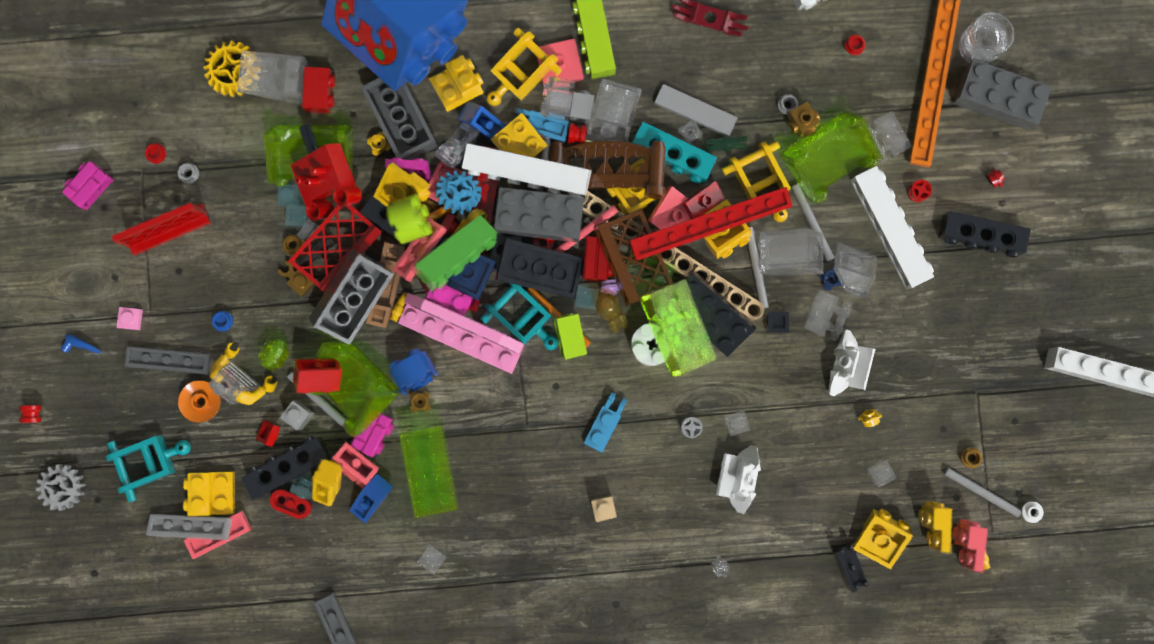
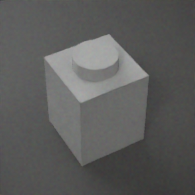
M588 91L574 92L570 121L590 124L594 95H591Z
M292 401L280 418L294 429L303 430L315 413L301 402Z

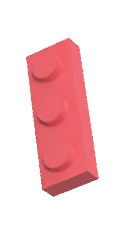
M428 218L427 222L430 223L433 233L413 240L392 269L409 282L415 276V265L432 252L446 232L443 226Z
M244 511L229 517L232 519L228 540L185 539L184 542L192 559L251 531L252 528Z

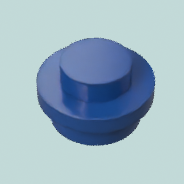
M218 311L212 317V325L218 331H228L233 325V317L229 312Z

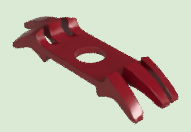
M691 0L679 1L693 9L674 4L672 6V9L681 13H674V17L687 24L700 25L723 32L729 36L742 37L743 32L734 30L745 31L749 29V26L731 21L747 20L748 15L735 14L730 11L726 12ZM706 13H714L716 21L713 23L706 22L704 18Z

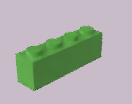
M479 215L415 265V274L431 291L436 288H442L448 282V278L461 273L467 263L475 262L480 257L481 252L485 249L490 250L496 244L497 231Z

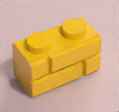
M332 460L321 461L312 481V499L314 501L332 506L341 488V465Z

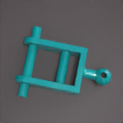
M510 284L511 286L492 306L488 303L484 306L487 311L480 319L485 324L494 316L524 345L534 335H537L543 341V345L547 350H555L558 347L557 337L548 335L542 329L552 316L522 286ZM518 292L532 306L512 326L498 311ZM537 312H540L543 315L542 319L523 337L519 331Z
M163 435L118 450L116 442L112 441L107 443L110 454L105 457L107 462L113 460L122 487L117 490L119 494L125 493L127 501L130 503L137 500L133 489L176 473L171 457L177 454H188L191 450V445L186 440H180L174 447L167 449ZM154 445L163 471L158 472L149 446ZM141 450L150 476L131 483L121 457Z

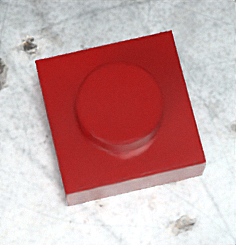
M447 213L441 225L446 229L443 236L447 238L450 234L454 233L458 226L456 217Z
M263 420L256 440L273 447L275 440L278 438L280 427L270 421Z

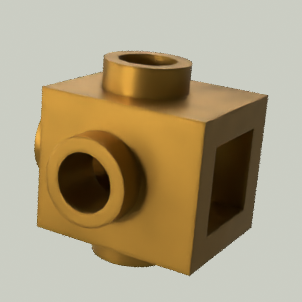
M808 101L789 111L787 116L791 131L794 134L796 133L799 138L804 135L809 137L817 132L820 116L815 109L811 108Z

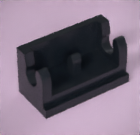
M850 542L832 549L847 589L854 593L858 591V587H867L869 585L852 543Z

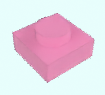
M119 307L116 328L140 330L143 310Z

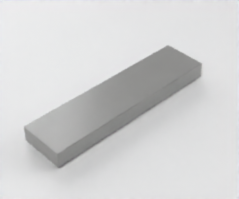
M664 84L654 103L726 137L730 136L738 118Z
M150 514L146 535L228 540L232 519Z

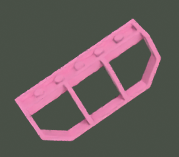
M410 293L407 294L404 301L407 305L398 322L399 324L506 372L513 373L524 349V344Z

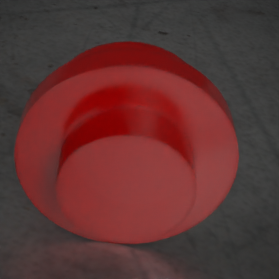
M851 35L845 41V50L854 56L861 54L866 46L865 40L859 35Z
M150 144L145 150L146 159L153 164H159L166 158V149L161 144Z
M994 168L990 169V172L986 174L993 188L1002 187V181L1005 180L1003 174L999 169L997 171Z

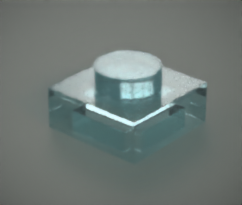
M278 185L279 207H300V190L298 185Z
M287 205L285 225L288 227L308 228L306 206Z
M578 286L575 307L595 311L599 289Z
M299 477L292 484L290 492L296 494L299 498L310 500L312 497V482Z

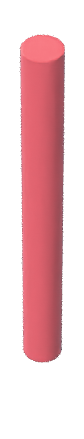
M614 205L583 227L580 230L579 241L591 233L598 225L603 224L618 212L617 208ZM565 241L555 248L554 251L564 253L577 242Z

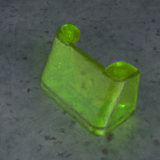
M851 112L838 114L817 128V132L813 135L805 136L784 150L780 155L806 196L815 204L827 198L829 194L827 187L857 167L870 169L883 159L864 117Z
M275 125L263 134L268 183H275V186H285L287 182L295 179L290 165L308 155L299 127L302 125ZM310 125L318 148L327 144H341L353 176V126Z
M343 341L322 343L314 359L334 358L340 363L342 368L339 391L328 393H310L313 395L326 394L348 417L343 424L346 432L352 437L362 435L395 400L399 393V388L354 343L351 342L350 345Z

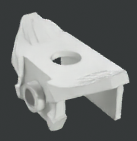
M846 329L843 331L841 340L836 348L838 351L833 371H830L831 377L828 393L832 396L843 392L847 387L865 390L875 352L873 348L858 346L851 331Z
M750 445L737 456L724 453L721 462L716 495L729 497L736 511L742 514L746 512L756 496V493H754L758 471H761L758 448L756 446Z

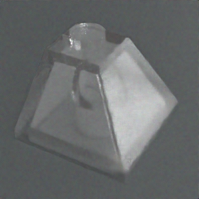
M838 242L834 271L845 292L866 298L875 281L877 256Z

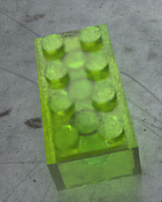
M686 280L640 297L671 377L682 375L717 360Z
M444 426L399 434L414 518L459 509Z

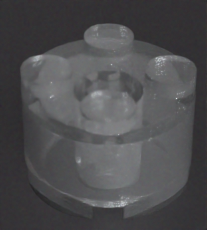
M555 76L547 77L543 90V95L547 97L543 99L540 115L546 118L569 121L576 80Z

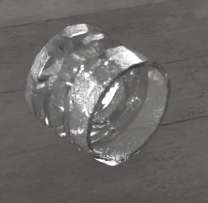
M989 12L982 14L962 32L958 45L961 55L968 62L976 59L990 64L1012 45L1015 34L1013 25L1007 17L1000 13Z

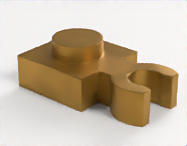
M286 261L285 264L289 266V271L284 273L279 269L278 273L283 277H289L290 279L286 284L301 297H304L315 284L299 270L295 271V267Z

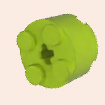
M417 194L399 199L387 206L391 226L395 225L398 231L394 233L402 244L433 233L432 227L426 218L429 216L428 208L425 204L421 205Z

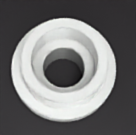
M1027 502L1022 507V517L1027 522L1036 523L1043 517V508L1037 502ZM1033 508L1036 510V514L1034 516L1030 514V511Z

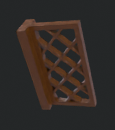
M642 209L608 223L600 224L594 229L626 306L674 287L661 253L652 255L658 261L656 269L645 265L647 257L643 259L642 263L631 259L633 255L632 249L629 257L622 255L619 251L621 243L630 246L629 241L623 239L627 229L637 233V237L652 233ZM639 216L642 223L640 230L628 226L631 218ZM619 225L624 228L620 238L612 234L611 226ZM629 262L640 266L637 276L629 274L627 270ZM643 268L654 272L650 282L639 278ZM656 275L664 276L667 285L663 287L654 285L653 282ZM638 281L648 285L646 294L638 296L635 289Z

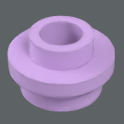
M606 280L601 283L600 292L605 293L606 296L616 295L617 291H619L615 280Z

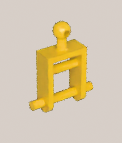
M517 28L513 34L519 40L491 69V72L502 82V85L496 91L488 93L487 102L489 105L498 106L507 90H511L522 101L550 70L556 76L562 72V69L556 64L558 58L554 54L548 56L533 42L534 35L530 31L524 33L520 28ZM526 48L530 49L543 62L530 77L513 63ZM507 68L523 83L519 89H516L502 75Z
M764 141L759 144V150L739 160L736 157H732L729 159L730 164L721 168L724 176L734 172L748 199L757 197L756 192L776 182L780 188L787 187L788 191L791 189L772 153L780 148L777 141L769 145ZM764 157L773 175L750 185L742 167ZM786 209L773 214V218L777 222H784L788 217Z

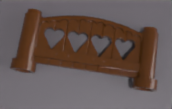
M593 141L567 148L564 147L562 142H552L550 146L549 161L569 165L568 160L570 157L578 158L582 156L584 157V162L580 168L592 170L588 163L590 157H604V162L594 174L592 170L588 188H645L644 196L652 199H662L666 195V188L663 187L666 155L664 142L654 141L650 147L623 141ZM612 156L616 158L622 156L625 158V161L615 174L608 163V159ZM632 156L636 158L643 156L645 157V162L635 174L628 160ZM544 186V193H553L549 192L548 187Z

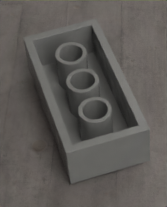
M973 59L965 66L953 104L1030 131L1040 124L1052 87Z
M378 78L361 87L396 157L404 160H413L438 147L406 83L394 91L382 79Z
M499 187L495 230L499 234L579 242L584 197Z
M352 248L310 315V322L315 328L350 345L394 273L387 266Z

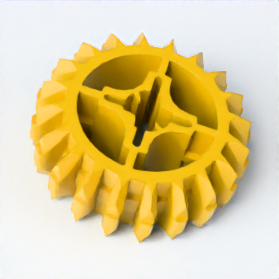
M230 41L229 46L222 42V48L215 45L217 51L214 53L209 51L211 58H205V62L209 65L203 66L204 70L207 71L204 75L209 80L208 84L211 87L214 86L216 92L221 91L223 96L229 93L231 97H234L236 92L239 96H242V90H245L247 93L250 92L248 88L250 85L256 87L253 80H260L259 76L255 74L261 72V69L257 66L260 64V61L256 59V54L254 51H251L249 46L244 47L241 42H238L236 45L234 41ZM232 55L242 56V57H244L246 60H244V61L236 60V61H235V60L232 58ZM233 64L235 68H233L234 70L231 73L229 70H231L230 68ZM230 77L233 83L221 82L219 78Z

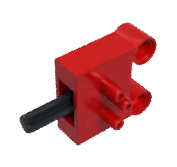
M306 124L299 127L308 155L294 162L290 167L295 177V183L298 185L305 203L308 218L312 221L326 219L334 210L333 204L326 200L332 194L338 206L359 203L362 197L361 190L355 184L341 144H327L318 148L310 125Z

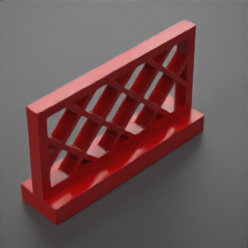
M188 203L111 237L113 242L130 248L132 255L136 256L209 225L211 221L204 204L194 205L193 203Z
M337 205L288 261L324 293L352 248L364 253L382 233L381 230L352 205H346L351 210L352 219L339 220L338 211L343 206ZM336 214L337 220H331ZM354 214H356L360 219H354ZM354 221H364L369 228L365 233L355 234ZM337 222L338 235L325 236V226L327 223ZM339 222H352L353 234L340 235ZM322 230L323 236H317ZM353 236V246L350 249H341L340 237ZM355 236H361L356 242ZM338 237L339 250H326L325 238ZM315 238H323L324 251H311V241ZM308 246L309 251L303 252V250ZM348 251L342 258L341 252ZM339 252L340 261L336 265H327V253ZM324 253L325 265L312 266V254ZM300 254H309L310 266L301 267L295 262V259ZM328 267H334V268L328 273ZM313 268H325L326 277L321 282L313 277Z

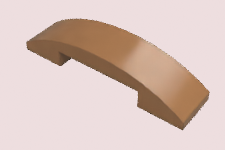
M384 242L380 263L387 266L394 275L369 313L366 324L383 328L388 326L401 277L392 269L405 252V247Z

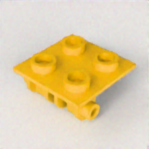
M523 113L491 138L500 151L532 158L548 146Z

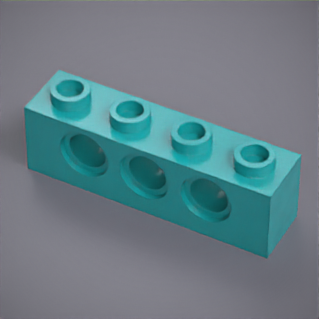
M642 122L632 143L649 147L650 142H664L666 147L665 165L671 167V171L679 175L684 173L690 176L689 179L698 184L706 182L716 162V156ZM671 150L676 151L678 158L671 159L667 152ZM693 159L697 166L690 168L687 166L686 161Z

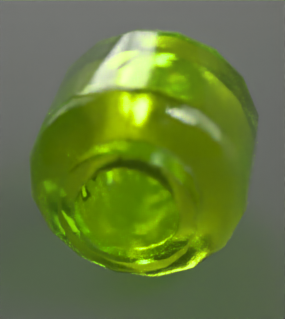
M275 339V341L267 340L258 354L259 364L271 371L281 369L290 354L286 348L287 344L280 339Z

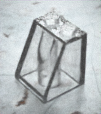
M602 78L590 116L586 141L628 142L642 89Z
M808 228L760 232V238L758 239V248L760 250L758 267L760 274L768 276L823 274V233Z

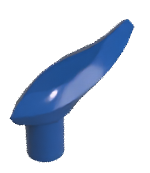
M71 334L65 335V342L60 348L68 353L71 347L75 346L101 354L100 350Z

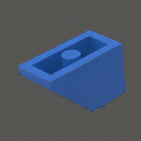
M471 102L466 103L457 118L469 129L491 142V138L506 127L505 124L484 107Z
M376 474L362 489L349 511L366 523L386 499L393 486Z

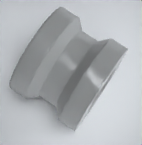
M695 417L685 418L680 425L682 434L689 438L699 436L703 428L700 420Z

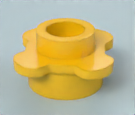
M379 132L367 139V144L371 146L372 154L375 156H379L381 152L391 149L384 132Z
M869 409L862 412V415L858 416V420H862L864 427H872L880 423L879 418L882 415L877 410Z

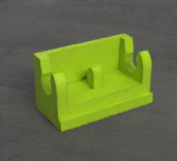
M569 313L552 317L561 357L566 360L586 355L587 351L579 314Z

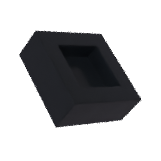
M767 312V333H789V312Z

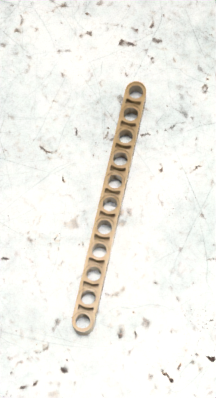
M587 191V195H583L585 199L582 213L592 220L611 207L589 191ZM593 205H599L602 211L599 214H594L590 208ZM618 211L613 216L620 218L626 215ZM632 219L628 225L637 230H640L641 227L640 224ZM619 225L610 227L612 233L621 237L624 230L623 227ZM625 233L623 239L629 241L636 238L638 234L630 237ZM669 249L671 258L663 259L666 268L685 280L694 271L703 272L706 276L705 281L713 287L714 283L722 285L723 291L719 294L748 320L753 321L763 315L764 307L759 301L679 249ZM649 256V257H651V258H653L654 260L657 261L656 257H654V256ZM681 260L688 263V269L685 271L678 268V262ZM732 294H737L740 297L738 305L731 302L730 297ZM750 305L757 308L758 313L756 316L749 314L748 307Z

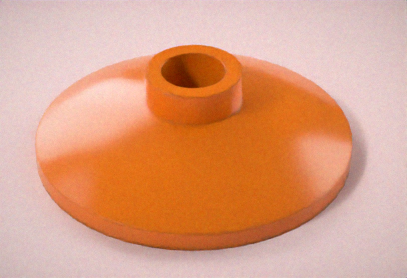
M193 381L182 389L178 399V406L186 419L200 423L212 419L217 414L221 405V397L214 391L215 388L211 386V383ZM200 398L205 399V404L202 406L199 404Z

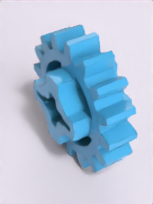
M454 171V175L447 172L446 177H440V181L436 185L435 196L439 198L438 204H445L444 210L451 208L453 214L456 210H459L460 214H463L465 209L467 212H471L472 207L476 208L481 199L482 189L478 187L479 181H472L473 175L466 177L464 171L461 175H458L457 171Z

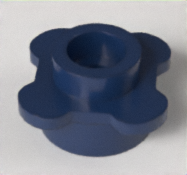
M832 267L827 272L822 271L819 273V278L823 281V288L826 291L843 284V280L838 273L839 270L836 267Z

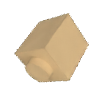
M612 495L591 499L596 522L617 517Z

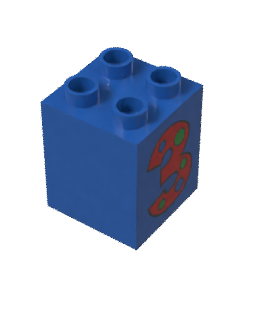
M327 0L321 25L391 89L396 91L408 81L413 86L419 84L429 73V65L434 61L443 65L452 58L457 50V45L452 41L463 31L468 22V19L463 16L468 0Z

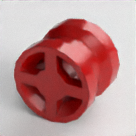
M570 123L568 144H573L574 142L579 144L585 143L587 125L576 126L575 123Z
M923 179L911 184L907 190L909 199L916 203L924 201L932 194L931 184Z
M19 406V411L21 412L19 423L41 422L42 418L39 416V412L42 410V406Z

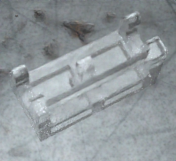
M461 123L460 127L467 133L457 128L455 133L434 154V156L452 168L464 157L466 145H475L480 132L465 123Z

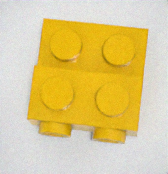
M463 55L446 63V70L429 78L447 112L483 94L480 86L483 84L479 73H473L472 70L475 69L470 58L465 59Z
M643 158L630 165L635 174L645 162ZM606 188L612 198L617 197L620 202L617 206L624 215L641 210L655 200L644 196L645 188Z
M391 163L382 177L374 198L387 207L394 201L417 194L422 203L431 194L428 191L430 184L413 172L409 175L396 164Z
M726 199L707 213L728 207L731 204ZM745 223L704 237L703 239L717 259L721 256L726 258L732 254L734 247L737 245L742 247L750 241L751 229Z
M235 472L188 473V477L184 479V489L188 490V498L184 500L183 504L184 511H188V516L235 514Z
M925 501V505H922V510H919V522H921V526L929 528L926 534L927 544H929L930 548L937 551L950 553L952 509L944 507V503Z
M873 509L853 547L857 552L891 569L913 537L912 530L906 521L902 519L896 521L891 518V514L887 511Z

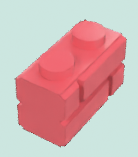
M347 442L332 458V461L341 465L342 473L353 482L356 481V484L362 489L379 470L376 465Z

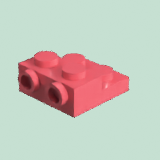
M960 519V523H956L952 534L953 540H955L954 544L962 546V549L959 551L960 566L973 571L983 572L987 528L980 527L978 522Z

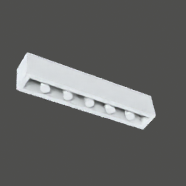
M472 144L466 145L462 165L463 169L468 170L467 174L480 176V172L486 173L489 179L500 181V177L508 178V183L520 185V181L527 182V187L540 189L541 185L548 187L549 192L560 194V191L563 190L568 191V195L580 197L581 194L587 195L592 170Z
M875 166L855 176L850 182L905 289L908 290L933 278V267L928 261L926 262L922 246L914 239V231L910 225H907L903 209L897 206L894 200L895 194L891 188H888L885 182V174Z
M1061 347L1048 349L1045 369L1154 397V372Z

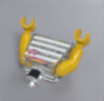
M229 343L224 350V355H221L210 367V378L212 380L209 383V387L213 389L214 393L221 396L229 404L242 403L251 405L266 394L265 392H273L278 382L270 384L272 376H267L261 387L235 363L229 361V359L235 358L240 348L237 351L230 350L233 343Z

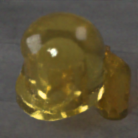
M611 293L601 294L595 302L596 310L602 319L609 321L608 326L611 331L618 333L620 327L626 328L628 326L627 318L624 314H620V303L615 295Z

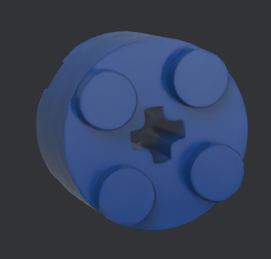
M415 349L407 354L408 357L402 361L396 360L389 365L391 369L389 373L402 395L408 394L406 390L412 389L414 392L433 381L432 375L436 377L439 375L426 351L420 352L419 349Z

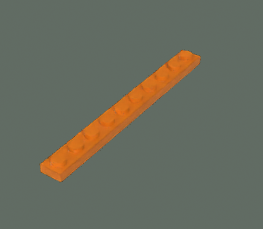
M960 0L937 1L908 164L929 168L932 163Z

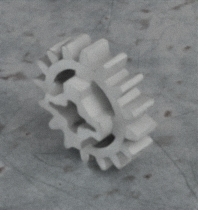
M63 464L56 465V467H48V472L41 473L43 479L37 480L41 487L36 488V491L41 492V495L37 498L45 500L43 506L50 505V510L58 508L59 511H62L66 508L74 507L73 503L80 502L78 496L84 495V492L80 489L85 487V484L80 483V480L84 477L76 475L79 471L78 469L71 470V465L63 467ZM66 495H70V497L67 500L62 502V500L65 499Z

